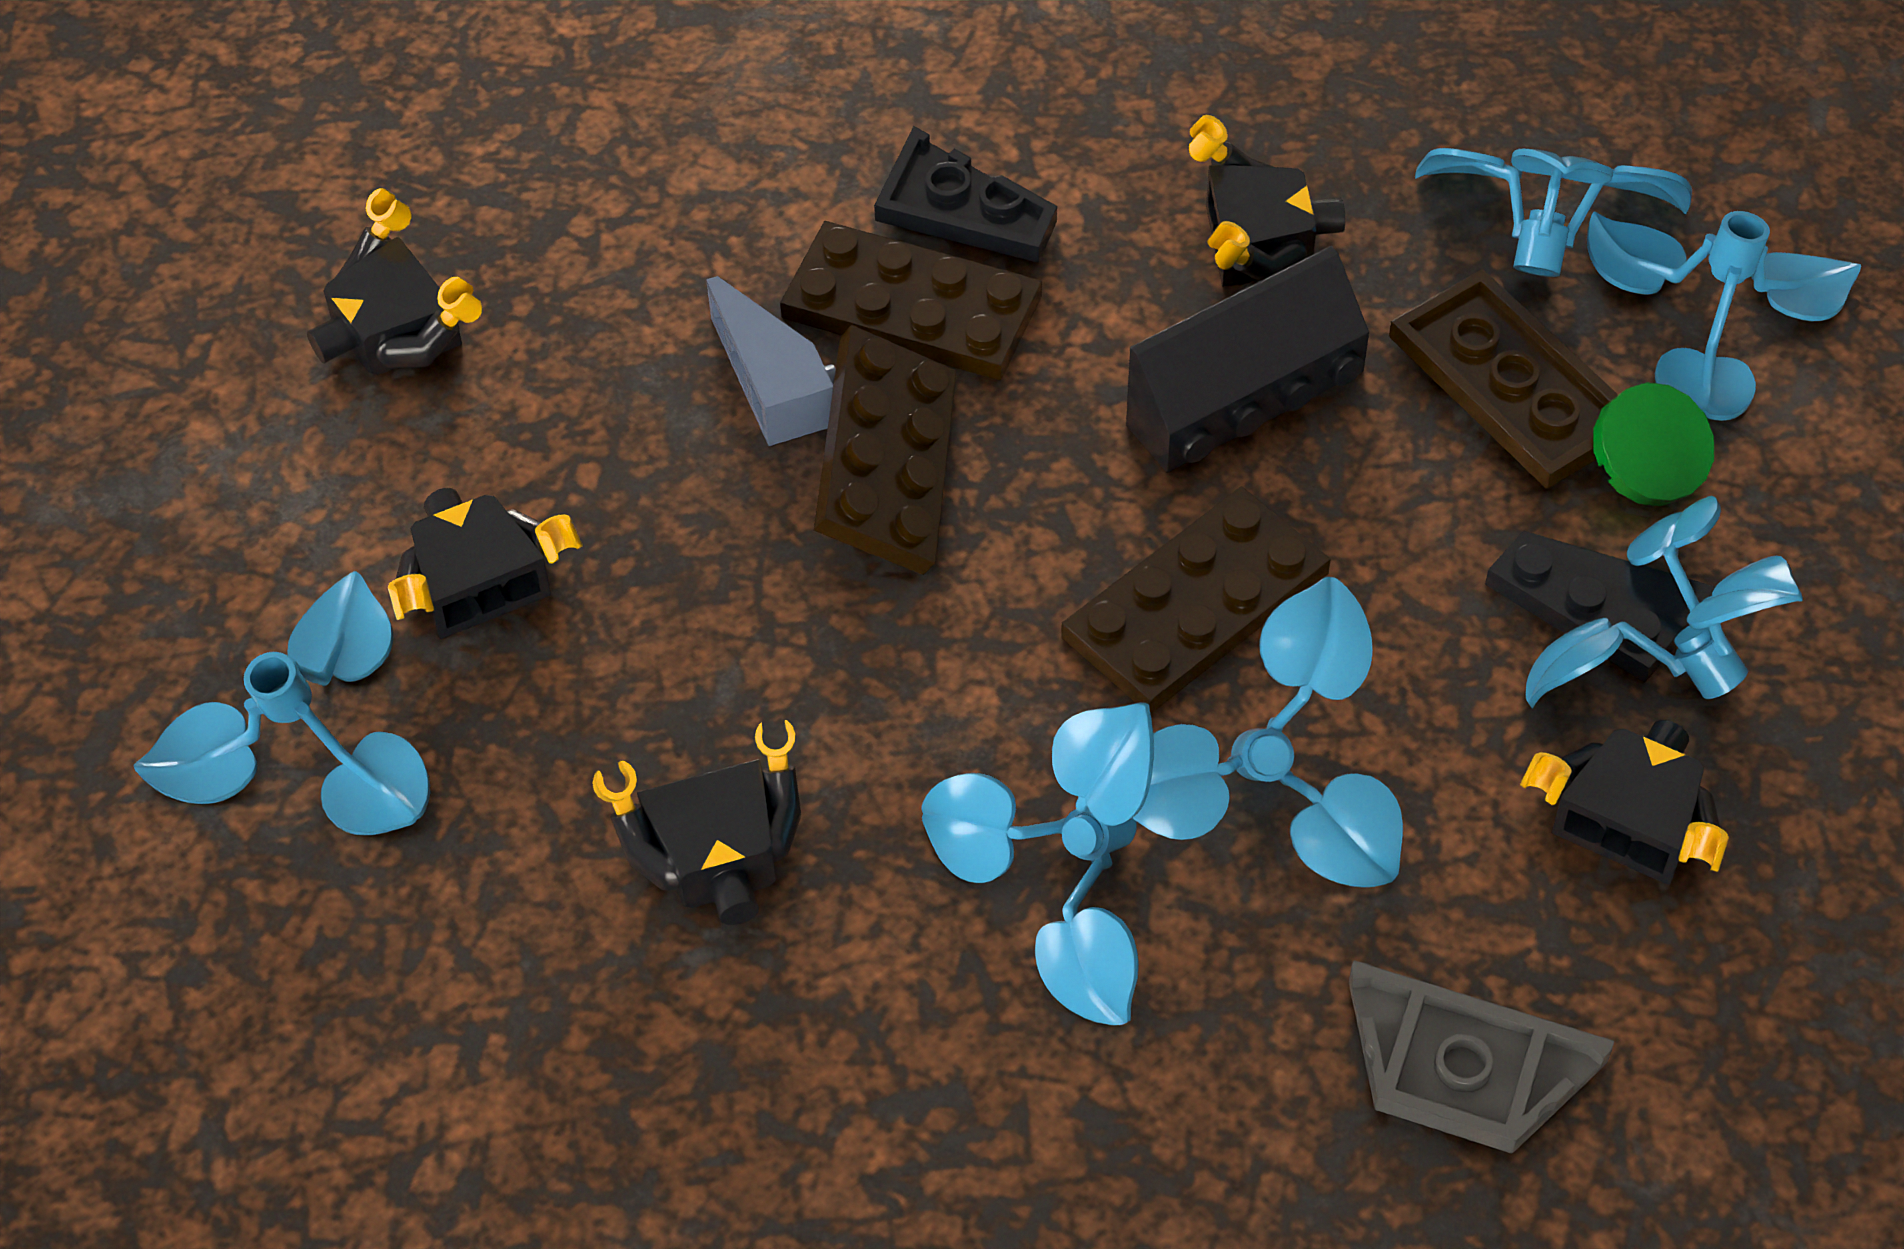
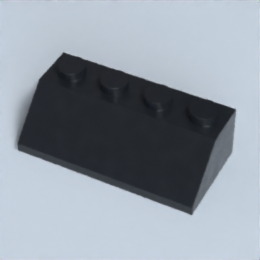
M1330 246L1130 347L1126 426L1166 473L1187 462L1195 463L1202 460L1214 448L1238 436L1245 437L1252 434L1268 420L1286 411H1296L1302 408L1311 398L1336 385L1343 386L1350 383L1364 371L1369 330L1339 253Z

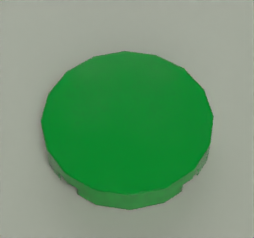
M1646 382L1625 389L1601 409L1593 428V452L1598 465H1604L1606 472L1611 477L1607 481L1618 493L1638 504L1663 506L1691 495L1706 481L1714 462V435L1705 413L1690 396L1670 385Z

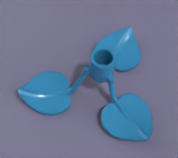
M1437 148L1427 153L1417 166L1415 179L1424 175L1440 173H1471L1507 180L1510 187L1514 220L1512 237L1519 239L1513 268L1528 274L1547 277L1560 276L1565 248H1573L1575 235L1603 186L1640 192L1665 200L1680 209L1684 214L1688 212L1692 199L1690 183L1681 175L1673 172L1625 165L1611 169L1590 159L1576 156L1559 157L1555 153L1539 149L1515 150L1511 158L1513 166L1506 165L1505 161L1501 158L1478 152L1454 148ZM1522 171L1549 175L1550 181L1544 210H1531L1529 219L1525 220L1520 185ZM1561 179L1592 183L1567 227L1564 226L1566 216L1555 212Z
M1594 211L1587 230V249L1597 272L1612 285L1633 293L1654 294L1662 288L1665 280L1672 283H1680L1708 255L1712 274L1715 278L1725 283L1705 354L1690 348L1672 349L1660 357L1655 369V381L1657 384L1670 385L1690 396L1705 413L1706 417L1712 420L1723 421L1738 417L1748 409L1756 391L1755 378L1747 364L1735 358L1716 357L1736 285L1744 282L1746 278L1752 277L1754 289L1759 292H1767L1770 305L1780 313L1800 320L1823 321L1832 318L1843 308L1861 269V264L1830 258L1782 252L1767 253L1768 247L1766 242L1770 234L1768 224L1759 216L1745 211H1734L1726 214L1721 222L1717 236L1707 234L1703 245L1688 260L1682 245L1670 235L1647 226L1614 221Z
M1708 496L1688 506L1683 512H1677L1659 520L1634 539L1627 550V558L1632 565L1641 566L1663 555L1690 611L1687 617L1689 626L1683 629L1674 639V643L1678 647L1675 655L1669 653L1626 622H1619L1612 626L1607 618H1600L1569 631L1551 643L1540 654L1527 679V702L1533 709L1536 702L1551 689L1582 675L1607 660L1619 648L1623 639L1631 640L1667 665L1674 677L1687 672L1705 699L1716 698L1731 691L1745 679L1748 669L1725 636L1721 623L1770 607L1803 601L1802 593L1794 580L1790 565L1781 556H1770L1756 561L1724 578L1714 588L1712 596L1699 603L1679 561L1678 552L1680 547L1701 539L1713 528L1720 517V503L1714 496Z
M353 571L317 599L295 626L288 642V656L280 652H267L251 661L244 673V685L252 697L244 702V707L249 713L248 725L244 716L230 705L208 702L194 706L177 717L165 729L151 750L134 764V769L139 776L157 791L179 801L195 804H211L224 801L244 789L257 772V760L248 745L255 743L260 738L261 714H264L271 721L278 723H290L301 718L331 753L343 763L326 776L321 788L322 808L328 818L338 828L354 835L369 836L413 825L417 819L421 818L429 802L430 780L421 756L408 741L393 733L378 731L365 736L351 755L309 707L312 692L306 681L325 686L330 683L333 675L343 681H357L372 674L389 656L394 639L393 628L388 615L368 588L363 577L357 571Z
M1324 577L1311 587L1283 601L1266 620L1260 636V655L1264 666L1270 676L1278 683L1286 686H1300V689L1276 717L1269 720L1266 729L1255 728L1240 734L1235 740L1231 756L1226 762L1218 764L1219 746L1217 740L1205 728L1195 725L1178 724L1165 727L1153 733L1154 760L1151 784L1146 801L1139 813L1132 818L1150 831L1171 839L1184 840L1202 836L1218 824L1228 808L1230 800L1229 790L1221 776L1231 774L1237 770L1240 775L1249 780L1264 782L1279 780L1283 785L1291 787L1313 803L1302 809L1293 818L1290 825V836L1299 858L1315 873L1331 881L1355 887L1385 885L1391 883L1397 877L1400 868L1403 820L1400 806L1390 789L1372 776L1350 773L1332 779L1326 786L1323 794H1321L1316 788L1290 771L1294 761V749L1288 737L1282 733L1283 727L1308 702L1313 690L1325 698L1342 700L1351 696L1367 677L1373 654L1369 624L1361 605L1341 581L1334 577Z
M1147 703L1087 710L1072 716L1058 729L1052 746L1054 774L1058 783L1065 791L1079 796L1076 801V809L1070 812L1066 818L1029 826H1012L1016 812V801L1012 791L1000 780L981 773L959 774L938 783L926 795L921 808L923 812V825L938 857L951 873L968 882L985 883L1003 875L1013 862L1014 847L1012 839L1022 840L1062 834L1064 846L1071 854L1083 860H1091V866L1063 906L1062 913L1065 921L1051 922L1039 930L1036 936L1035 956L1039 974L1045 986L1062 1005L1085 1019L1108 1025H1122L1131 1021V1002L1138 979L1139 968L1135 940L1124 921L1112 912L1099 907H1090L1078 913V907L1101 872L1112 866V859L1109 853L1126 847L1135 836L1136 821L1132 818L1139 813L1148 796L1154 760L1153 726L1149 704Z

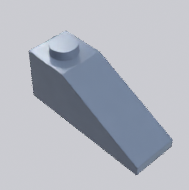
M718 276L706 279L711 320L768 446L827 429L836 371L834 365L824 366L815 345L723 279Z

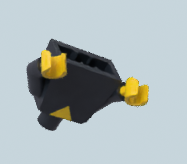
M1203 115L1190 128V135L1194 138L1189 144L1191 157L1199 162H1205L1212 157V165H1209L1206 197V209L1212 235L1207 240V243L1211 248L1215 249V261L1218 265L1222 287L1255 280L1260 282L1314 255L1316 235L1344 232L1345 208L1342 198L1310 200L1304 172L1298 168L1274 167L1251 159L1230 142H1225L1228 137L1227 130L1223 123L1214 116Z
M379 188L369 196L366 203L367 215L375 221L373 227H365L350 257L336 277L328 282L323 290L331 320L307 331L310 345L322 363H326L352 350L367 371L376 375L396 368L430 366L440 353L462 344L458 321L473 322L482 313L480 300L472 295L474 291L472 285L460 277H451L439 287L399 236L392 240L388 236L390 231L403 230L410 224L412 218L411 211L406 204L396 200L394 194L386 189Z
M453 488L436 490L424 502V509L428 517L416 521L411 526L410 530L414 546L403 552L396 579L388 585L396 619H403L404 614L407 612L426 609L427 613L432 612L436 631L441 640L550 596L551 592L543 556H546L549 564H553L559 560V554L564 549L572 547L579 549L583 546L570 516L557 515L540 522L515 509L505 510L495 496L483 495L463 503L458 492Z
M785 720L788 741L784 747L774 750L766 747L763 743L762 722L756 729L755 741L758 749L767 756L769 766L763 769V771L759 759L637 792L639 804H634L630 795L635 789L637 782L635 770L630 764L625 761L618 762L620 772L625 777L626 782L624 790L620 793L611 792L605 787L602 774L598 770L593 778V789L599 798L613 804L615 812L610 818L630 866L660 889L675 890L685 907L694 908L715 902L719 918L726 925L742 924L755 917L759 911V906L754 891L769 887L776 881L774 862L783 859L789 854L801 819L796 767L788 765L787 756L795 742L793 726Z
M1659 720L1652 725L1646 738L1627 729H1617L1613 731L1604 744L1592 742L1562 758L1543 752L1534 755L1520 786L1525 789L1528 786L1542 789L1547 793L1545 801L1551 805H1555L1560 794L1564 793L1560 800L1552 834L1667 885L1671 884L1679 861L1687 863L1688 858L1706 861L1711 865L1710 870L1719 871L1729 837L1720 828L1713 795L1707 789L1700 786L1704 766L1699 760L1683 754L1689 743V735L1680 725L1667 720Z

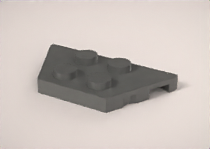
M1355 960L1351 967L1349 987L1373 1103L1377 1111L1513 1153L1608 1063L1614 1041Z

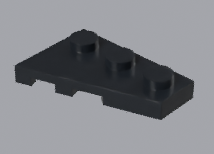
M913 126L874 205L875 221L1037 263H1039L1057 223L1056 205L1003 175L990 177L971 166V157L955 148L950 153L930 143V134Z
M1523 531L1488 569L1485 585L1565 634L1591 621L1607 618L1612 626L1619 622L1628 623L1671 653L1676 647L1674 643L1675 637L1689 626L1687 617L1690 611L1671 573L1644 565L1635 566L1630 561L1527 531ZM1688 579L1699 603L1712 596L1716 586ZM1623 639L1619 648L1607 659L1643 682H1646L1662 663L1629 639Z

